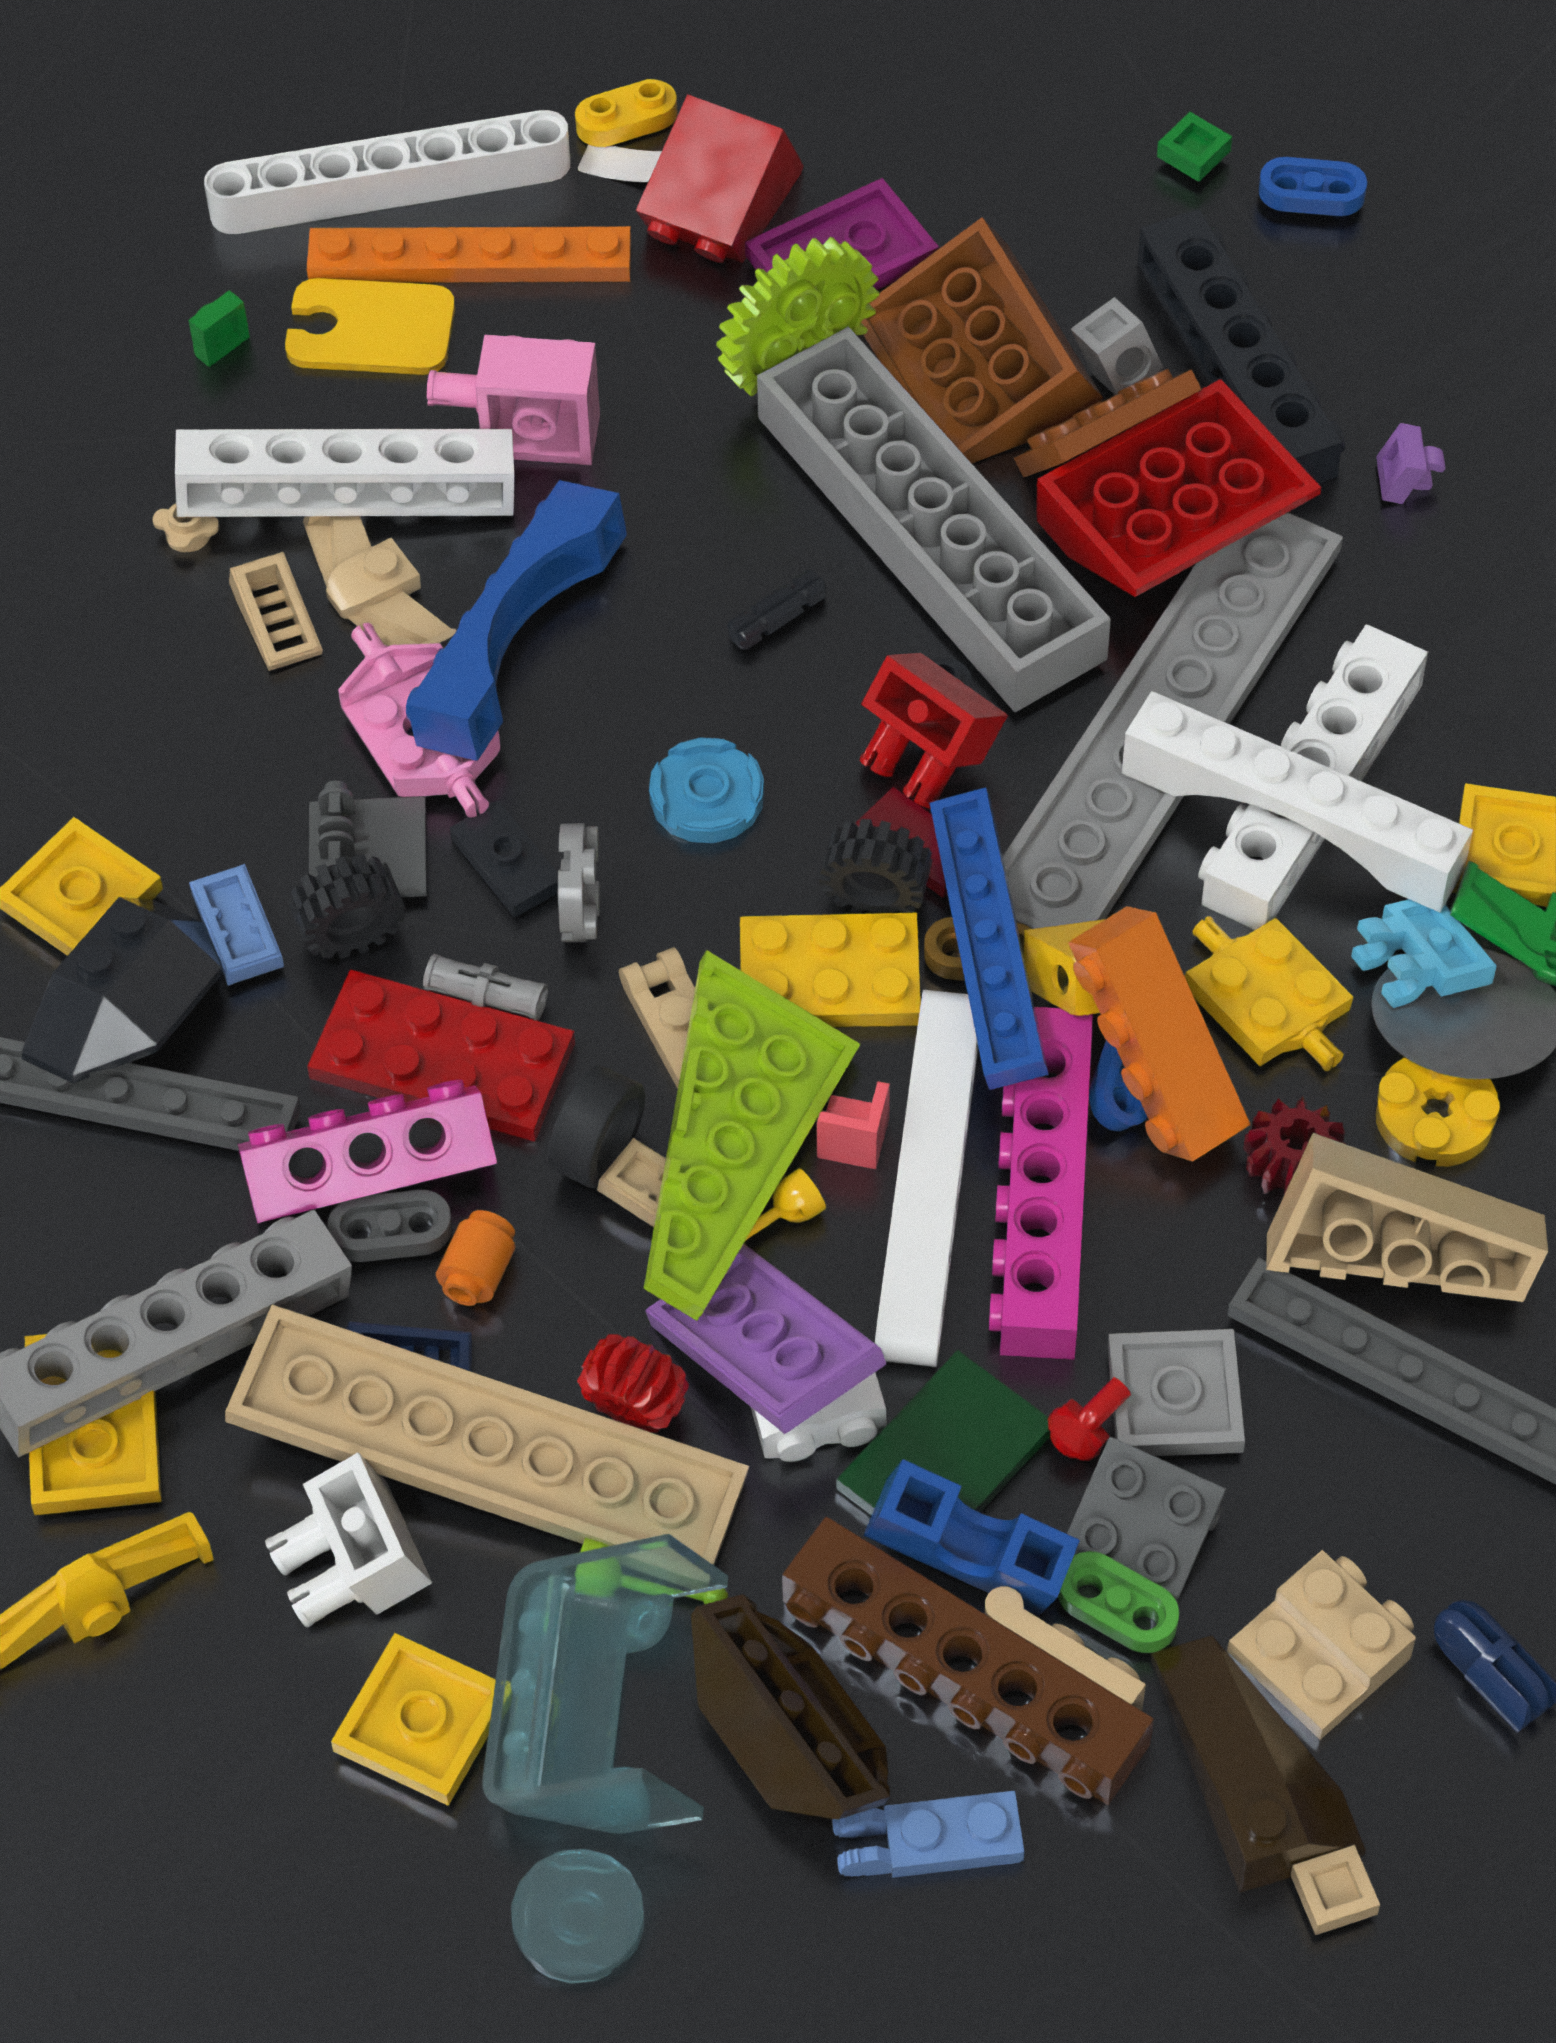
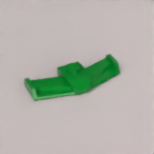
M1468 861L1450 909V916L1529 966L1537 980L1556 987V893L1553 892L1544 911L1480 870L1474 862Z

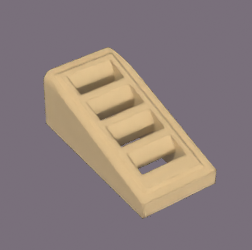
M284 552L230 568L229 584L268 671L322 654L323 649ZM277 584L278 591L254 598L253 591ZM283 601L287 605L286 608L261 615L259 611L261 608ZM293 618L295 625L268 633L266 626ZM301 635L303 644L278 652L275 651L274 643Z

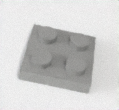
M1234 1329L1116 1333L1108 1335L1110 1380L1113 1377L1119 1379L1131 1392V1396L1113 1413L1115 1439L1153 1456L1244 1452L1245 1435Z

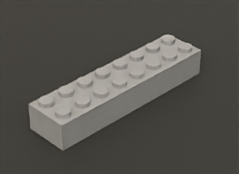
M849 327L757 375L758 418L1014 712L1107 660L1110 617Z

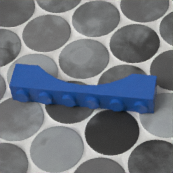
M559 480L547 499L539 503L534 518L521 537L519 536L513 541L510 552L498 571L489 576L483 593L472 609L463 614L457 631L446 647L438 651L434 658L433 666L421 684L410 692L406 703V716L410 720L416 746L475 761L479 760L503 723L497 696V677L503 655L517 631L547 601L577 582L604 571L627 536L619 493Z

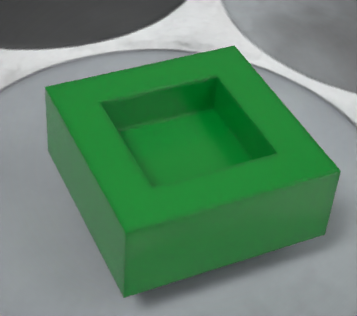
M1189 112L1158 142L1157 157L1199 182L1231 151L1232 136L1194 113Z
M230 290L214 302L204 305L195 316L188 320L195 356L208 367L250 338L244 301Z

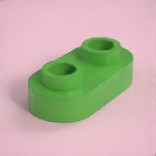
M1086 1551L1074 1555L1058 1594V1599L1067 1613L1136 1652H1157L1171 1643L1177 1632L1179 1608L1175 1598L1169 1591L1102 1553ZM1091 1585L1099 1589L1101 1594L1094 1598H1087L1081 1595L1078 1590L1083 1586ZM1140 1617H1148L1156 1623V1626L1149 1630H1143L1137 1627L1134 1621Z

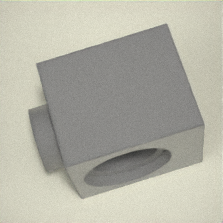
M1115 297L1071 328L1091 373L1114 395H1117L1119 390L1145 377H1150L1164 368L1143 322Z

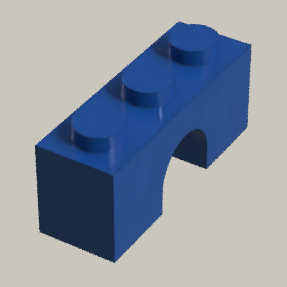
M902 1459L887 1478L863 1536L987 1593L1000 1586L1013 1588L1021 1594L1024 1609L1039 1616L1058 1597L1080 1540L1022 1513L1014 1520H1001L977 1512L958 1498L961 1485Z

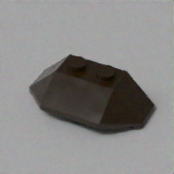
M744 1594L697 1606L691 1614L698 1707L771 1809L839 1820L884 1805L890 1798V1786L887 1785L888 1763L886 1746L816 1650L778 1620L758 1612L757 1604Z

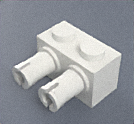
M359 1452L304 1483L303 1486L313 1506V1514L285 1531L265 1540L267 1548L271 1551L272 1560L279 1571L285 1576L302 1566L305 1562L330 1549L335 1556L336 1565L287 1592L289 1600L295 1603L292 1607L296 1615L307 1628L353 1600L359 1603L364 1602L375 1614H379L432 1584L387 1481L374 1471Z

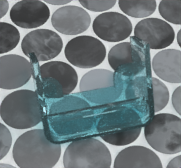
M670 1534L536 1561L521 1569L512 1580L506 1598L482 1781L483 1791L487 1799L511 1814L612 1834H622L703 1820V1806L644 1768H613L626 1654L647 1650L662 1639L671 1622L674 1598L727 1588L728 1575Z

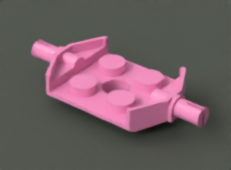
M363 623L364 632L360 625L353 630L351 638L356 642L365 658L338 689L340 705L396 794L400 797L447 794L449 798L457 797L468 817H476V809L480 814L484 813L489 806V802L476 786L475 779L497 756L500 750L499 731L496 732L478 761L416 746L414 736L407 734V731L411 728L410 720L406 716L408 696L413 688L421 684L433 666L436 654L443 648L442 645L434 643L387 646L384 645L371 623Z

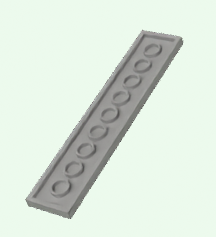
M1287 512L1195 564L1003 855L1017 923L1035 929L1102 920L1107 917L1184 797L1172 796L1122 774L1125 733L1150 692L1153 691L1230 724L1337 558L1342 548L1343 536Z

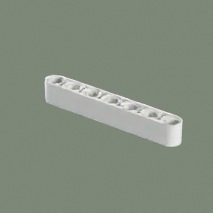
M539 110L224 162L211 168L204 180L210 220L213 226L220 232L241 234L552 182L561 179L570 169L568 123L557 112Z
M923 990L875 1335V1344L881 1348L887 1362L937 1366L978 1054V1042L968 994Z

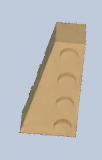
M1313 1133L1267 1232L1266 1270L1289 1273L1290 1267L1320 1270V1277L1345 1280L1346 1274L1383 1278V1285L1408 1288V1282L1440 1285L1442 1292L1524 1302L1548 1253L1545 1215Z

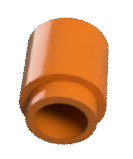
M477 1210L473 1211L468 1219L459 1223L436 1271V1278L448 1298L466 1306L485 1303L493 1298L515 1251V1243L513 1241L515 1229L506 1219L489 1211Z

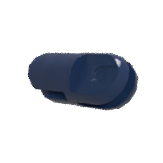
M1459 1600L1449 1605L1448 1609H1444L1436 1616L1434 1635L1441 1650L1465 1675L1464 1678L1516 1733L1525 1728L1530 1721L1535 1720L1547 1711L1548 1707L1556 1704L1555 1679L1482 1606L1472 1601Z

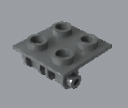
M342 781L326 783L324 790L318 795V801L309 802V874L315 877L318 875L316 867L326 863L329 869L336 866L335 859L344 856L348 863L352 862L355 855H364L366 861L374 856L379 858L382 864L385 862L388 865L401 897L427 896L425 796L354 800V796L348 790L346 783Z
M1109 1437L1067 1534L1080 1540L1075 1554L1086 1551L1102 1553L1165 1588L1173 1595L1177 1602L1208 1531H1213L1222 1512L1220 1503L1227 1489L1113 1437Z

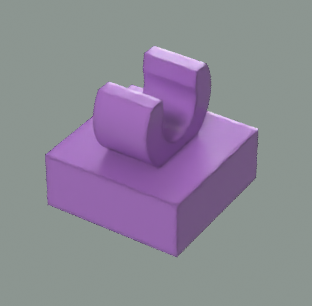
M1404 423L1398 425L1376 456L1382 500L1399 504L1404 503L1413 489L1430 490L1432 488L1431 470L1443 472L1446 469L1443 451L1433 446L1423 447L1421 427Z

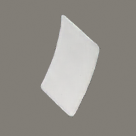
M588 145L578 170L603 178L648 182L662 151Z

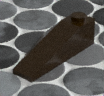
M1213 1635L1151 1653V1661L1239 1892L1290 1878L1292 1865L1355 1845L1359 1856L1365 1855L1366 1849L1343 1791Z

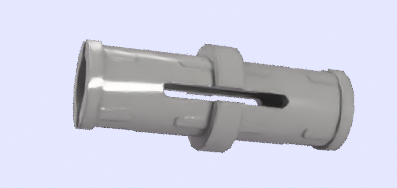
M433 954L430 957L423 978L424 990L472 1002V1005L485 1006L511 1012L536 1021L540 1019L544 1011L548 996V985L545 983H538L500 973L498 966L484 963L482 967L441 957L438 954Z

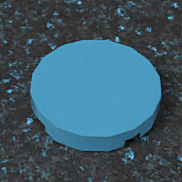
M700 737L681 742L668 750V756L660 762L659 766L657 762L651 771L649 800L656 820L670 834L689 842L713 844L735 838L753 825L763 809L764 777L758 761L750 753L747 756L744 752L737 750L736 744L725 739Z

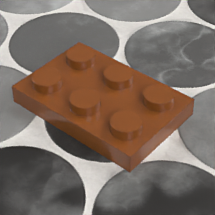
M1169 368L1119 390L1117 395L1103 402L1099 401L1072 415L1073 418L1059 425L1051 426L1028 438L1027 442L1031 449L1016 456L1014 460L1023 478L1068 461L1202 389L1192 370L1172 377Z

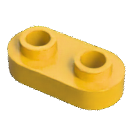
M646 79L588 97L580 102L575 111L577 135L588 145L607 147L663 130L672 125L677 118L676 92L666 82Z

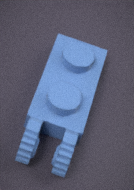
M1015 1791L886 1805L884 1810L872 1808L839 1820L832 1819L833 1831L835 1836L838 1835L839 1838L884 1834L887 1836L888 1849L880 1846H870L862 1849H849V1851L839 1854V1857H837L840 1875L844 1874V1876L859 1877L861 1875L871 1876L892 1873V1878L1014 1864L1024 1861L1025 1852Z

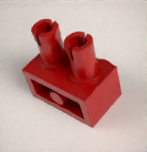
M922 653L887 655L861 703L862 706L882 720L865 752L861 754L860 762L865 766H870L874 762L870 770L881 776L891 777L911 740L925 752L908 784L904 786L903 793L908 798H913L915 793H917L914 802L922 807L931 809L930 802L939 800L956 767L982 764L1008 715Z

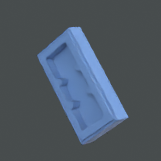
M245 864L189 882L191 894L220 962L227 985L284 967L281 952Z

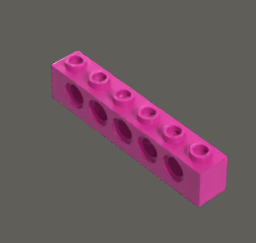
M1035 1007L1048 1072L1054 1073L1057 1076L1052 1078L1038 1077L1003 1087L1002 1116L1014 1117L1013 1133L1001 1132L999 1169L1011 1170L1010 1186L997 1185L995 1222L1008 1224L1007 1240L994 1239L992 1276L1004 1277L1003 1294L991 1293L989 1331L1001 1332L1000 1355L1074 1360L1078 1322L1093 1014L1078 1016L1071 1015L1061 1008ZM1036 1124H1049L1055 1128L1039 1130L1033 1126ZM1044 1176L1053 1181L1049 1183H1036L1031 1181L1030 1178ZM1033 1229H1041L1050 1235L1033 1237L1026 1232ZM1029 1283H1038L1048 1289L1041 1292H1032L1022 1286Z

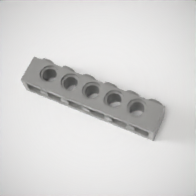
M315 1210L297 1218H282L273 1223L265 1233L242 1244L239 1242L227 1244L216 1251L211 1259L188 1270L184 1268L175 1269L164 1275L156 1285L134 1296L121 1295L112 1299L100 1312L77 1323L68 1321L59 1324L50 1330L45 1338L25 1348H11L1 1352L0 1429L19 1458L140 1399L141 1396L152 1390L156 1391L255 1343L272 1304L305 1316H310L349 1296L352 1265ZM268 1271H279L285 1274L286 1276L280 1278H271L264 1275L263 1273ZM213 1297H225L231 1300L232 1302L227 1304H215L210 1302L209 1299ZM160 1323H169L177 1328L171 1331H161L153 1326ZM103 1350H116L122 1353V1355L106 1358L97 1353ZM56 1376L65 1379L66 1382L59 1385H48L41 1382V1380Z

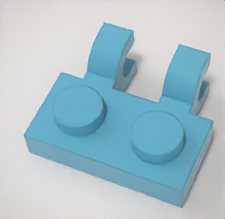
M1408 899L1385 905L1382 919L1372 917L1359 920L1357 930L1368 943L1353 947L1351 957L1362 971L1376 968L1388 961V968L1398 980L1383 984L1381 994L1393 1008L1413 1002L1428 986H1433L1442 997L1493 983L1497 965L1460 921L1450 916V910L1446 905L1441 913ZM1399 949L1406 953L1392 956Z

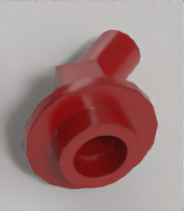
M1113 1377L1084 1407L1074 1399H1070L1061 1407L1054 1409L1048 1417V1428L1051 1432L1052 1443L1057 1450L1069 1458L1085 1461L1095 1459L1110 1437L1101 1425L1131 1396L1129 1389L1119 1379Z

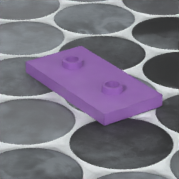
M745 1244L742 1245L697 1321L662 1299L645 1310L650 1324L655 1330L784 1434L886 1365L882 1350L878 1345Z

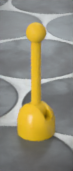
M798 1168L783 1178L773 1194L774 1207L759 1216L746 1240L779 1218L789 1222L801 1223L812 1219L826 1209L819 1190L802 1169Z

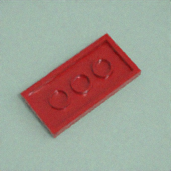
M350 970L307 1068L309 1079L377 1098L403 1094L405 1103L429 1097L427 1088L452 1080H463L465 1088L475 1085L481 1092L489 1129L535 1142L574 1048L575 1035L573 1030L485 1006H475L471 1002Z

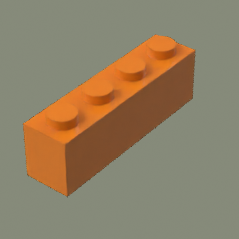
M1126 906L1069 941V946L1076 959V962L1073 964L1076 978L1081 986L1089 994H1092L1101 1014L1097 1018L1098 1026L1105 1039L1119 1053L1125 1067L1121 1071L1123 1081L1130 1093L1140 1100L1149 1119L1145 1123V1128L1152 1143L1163 1153L1194 1161L1251 1125L1156 912Z

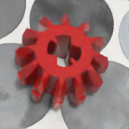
M608 1334L605 1339L599 1340L595 1349L590 1350L581 1366L583 1371L577 1380L582 1389L581 1394L585 1400L595 1404L598 1412L606 1413L615 1421H620L650 1433H658L661 1428H667L671 1419L677 1417L685 1402L683 1397L689 1388V1384L685 1379L686 1373L682 1367L672 1363L670 1355L660 1353L654 1349L652 1344L646 1345L639 1342L634 1336L624 1338L619 1334Z

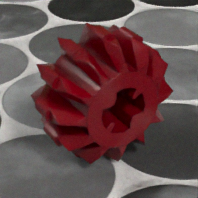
M1302 1096L1297 1101L1295 1108H1289L1278 1098L1272 1105L1271 1113L1258 1110L1257 1115L1253 1118L1252 1130H1249V1133L1245 1135L1243 1150L1246 1152L1245 1155L1248 1156L1246 1169L1249 1172V1177H1262L1261 1187L1264 1194L1279 1187L1284 1189L1283 1194L1285 1195L1313 1133L1345 1144L1343 1122H1329L1330 1112L1327 1105L1315 1111L1308 1110L1307 1102L1304 1096Z

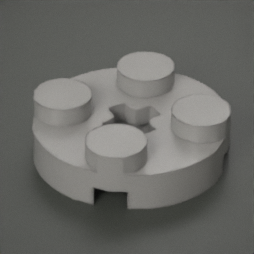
M564 823L560 825L559 852H564V859H561V868L558 870L559 927L560 933H562L561 941L586 942L587 939H597V916H600V882L596 881V862H598L599 858L598 826L586 827L585 823Z

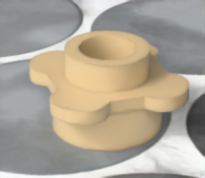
M176 503L170 509H159L153 515L154 527L163 530L169 546L179 552H194L201 549L207 544L210 537L214 536L219 530V522L216 517H177Z

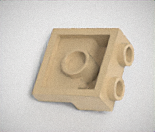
M1323 1550L1277 1589L1275 1601L1229 1640L1227 1650L1319 1740L1411 1659L1416 1637L1411 1633L1414 1629L1413 1622L1400 1605L1392 1600H1387L1381 1605L1364 1589L1367 1586L1366 1578L1353 1561L1344 1556L1334 1561Z

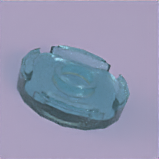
M585 1848L558 1851L535 1863L520 1880L511 1904L514 1940L521 1953L523 1952L524 1956L532 1962L533 1967L544 1976L570 1984L598 1981L611 1974L612 1969L620 1966L625 1959L627 1962L637 1950L645 1927L642 1892L631 1872L610 1855Z

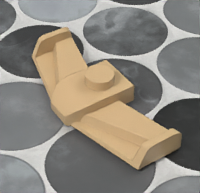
M360 516L304 517L303 524L327 587V599L343 619H349L355 625H360L363 631V623H371L384 645L387 646L440 643L443 648L446 647L457 629H451L409 596V594L421 589L420 574L392 538L371 547Z

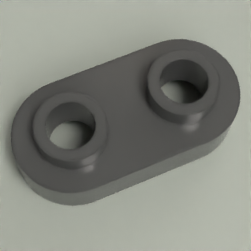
M411 1190L369 1195L341 1202L334 1207L329 1215L328 1231L349 1261L366 1262L434 1253L445 1246L450 1239L452 1219L447 1202L439 1194L429 1190ZM418 1224H428L431 1226V1229L426 1232L416 1233L412 1231ZM360 1230L370 1232V1235L365 1239L351 1238L353 1233Z

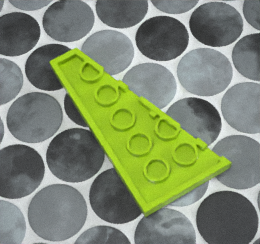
M706 950L699 963L644 1283L645 1290L696 1321L707 1307L860 1046V1043Z

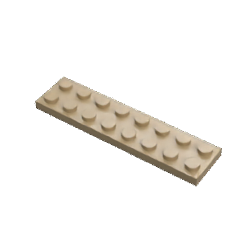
M273 1304L270 1307L225 1411V1422L341 1462L359 1452L379 1475L583 1544L585 1537L602 1542L615 1548L622 1558L704 1586L708 1585L749 1469L748 1465Z

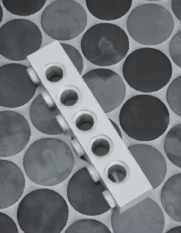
M512 429L176 430L175 488L177 517L513 516L514 457Z
M1366 624L1354 643L1346 641L1342 645L1333 664V676L1328 684L1320 681L1316 685L1306 707L1307 716L1302 724L1293 722L1282 740L1281 747L1362 781L1422 687L1428 652ZM1240 804L1228 823L1226 829V836L1228 838L1221 849L1213 846L1208 851L1200 867L1198 878L1204 880L1201 905L1254 930L1258 929L1275 918L1325 838L1288 818L1277 816L1279 815L1277 813L1249 804L1248 807ZM1250 857H1260L1264 860H1255Z

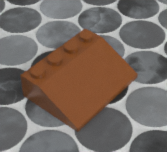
M983 217L880 292L879 297L869 303L876 310L875 315L861 322L868 329L867 333L863 335L878 360L971 464L1025 444L1028 438L1051 426L1059 425L1073 418L1072 415L1103 399L1011 248Z

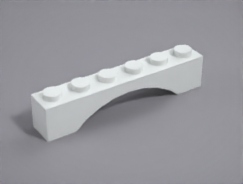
M1150 692L1125 733L1122 774L1172 796L1203 795L1223 797L1252 804L1282 815L1316 832L1342 849L1367 869L1387 890L1441 913L1464 872L1473 829L1156 692Z

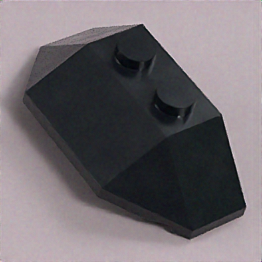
M118 897L52 973L22 1049V1060L71 1083H76L89 1078L90 1072L116 1068L158 1052L222 975L220 962L203 922L155 900Z

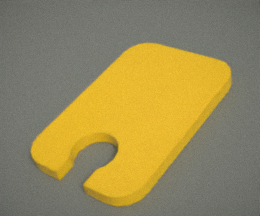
M314 278L302 282L294 292L291 307L292 315L309 316L314 313L324 312L331 314L338 321L336 326L325 334L316 335L304 329H287L285 340L286 356L290 363L297 367L428 375L430 370L438 372L446 364L455 303L453 294L444 286Z

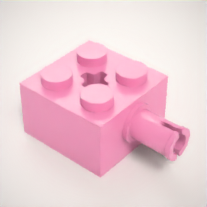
M484 335L478 374L445 373L430 370L427 382L428 406L476 408L480 429H512L514 460L592 465L600 418L595 343L578 342L570 339L523 338L515 335Z

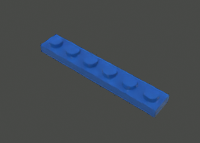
M985 787L930 802L984 1077L989 1090L1049 1075L993 808L987 789Z

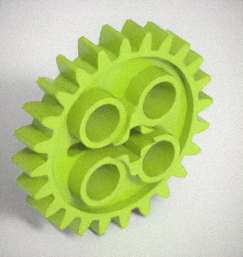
M830 237L822 245L816 238H812L805 252L797 243L794 244L788 259L783 260L776 254L773 256V268L768 272L760 268L755 270V276L758 281L754 286L742 285L739 288L745 296L742 302L728 305L727 309L734 315V318L721 323L719 326L726 336L716 342V346L723 352L718 361L726 369L724 372L740 389L743 388L749 396H754L758 392L757 375L837 332L849 327L856 335L867 333L868 329L861 322L876 313V310L869 303L879 297V292L873 287L878 281V277L871 271L873 266L847 241L839 244L833 237Z

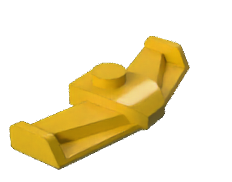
M187 1512L95 1553H88L61 1568L56 1575L1 1613L0 1670L62 1625L74 1644L87 1636H99L110 1631L119 1623L123 1615L131 1611L124 1590L196 1558H200L203 1564L213 1561L210 1543L194 1514Z

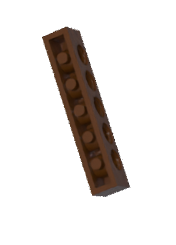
M827 1516L782 1574L783 1602L786 1603L788 1611L797 1620L809 1627L815 1628L821 1625L837 1635L841 1644L857 1658L864 1661H871L872 1658L893 1670L895 1678L908 1690L919 1695H925L926 1692L947 1704L951 1714L961 1723L973 1729H980L981 1726L1003 1739L1004 1746L1018 1759L1030 1764H1034L1036 1761L1040 1762L1057 1773L1059 1780L1067 1789L1082 1798L1089 1799L1094 1796L1109 1805L1151 1744L1154 1718ZM857 1590L867 1594L869 1598L862 1603L850 1604L841 1600L839 1596L847 1591ZM909 1623L920 1627L923 1632L918 1636L905 1638L894 1633L893 1629L898 1625ZM956 1657H966L973 1660L978 1666L970 1671L960 1672L953 1670L946 1663ZM1010 1691H1021L1028 1694L1032 1701L1023 1706H1013L1006 1703L1001 1696ZM1065 1725H1076L1084 1729L1088 1735L1083 1739L1071 1741L1062 1738L1056 1730Z

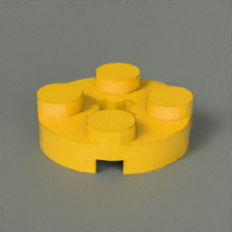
M1405 1057L1395 1063L1381 1079L1377 1094L1376 1124L1385 1142L1400 1156L1416 1162L1417 1156L1426 1160H1437L1435 1166L1450 1167L1471 1160L1488 1145L1493 1128L1497 1122L1500 1102L1491 1079H1466L1440 1074L1426 1069ZM1437 1099L1449 1105L1447 1110L1449 1116L1443 1118L1438 1112L1426 1114L1423 1110L1427 1105V1100Z

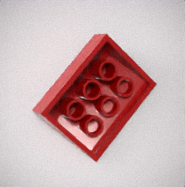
M1220 379L1038 478L1037 522L1070 559L1137 597L1320 495L1321 486Z

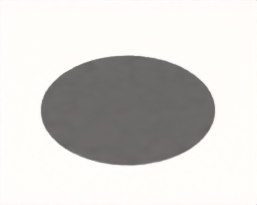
M1483 949L1497 965L1492 984L1442 997L1433 986H1428L1413 1002L1393 1008L1381 994L1383 984L1398 980L1388 968L1374 988L1372 1013L1382 1036L1397 1052L1410 1061L1434 1072L1453 1077L1493 1079L1526 1071L1542 1062L1556 1048V993L1549 984L1537 980L1527 965L1507 955Z

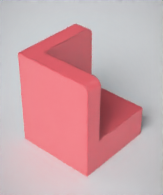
M877 1082L872 1103L835 1095L830 1096L826 1112H820L817 1121V1158L876 1170L889 1122V1083Z

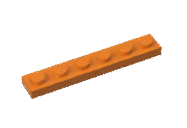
M630 226L310 228L308 279L326 278L397 283L630 282Z

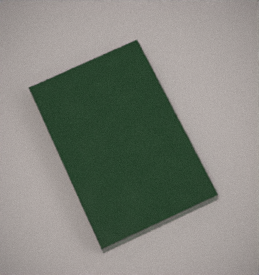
M957 1350L836 1479V1489L872 1516L887 1478L904 1459L961 1485L958 1498L970 1508L981 1513L1050 1438L1051 1432L1048 1428V1416Z

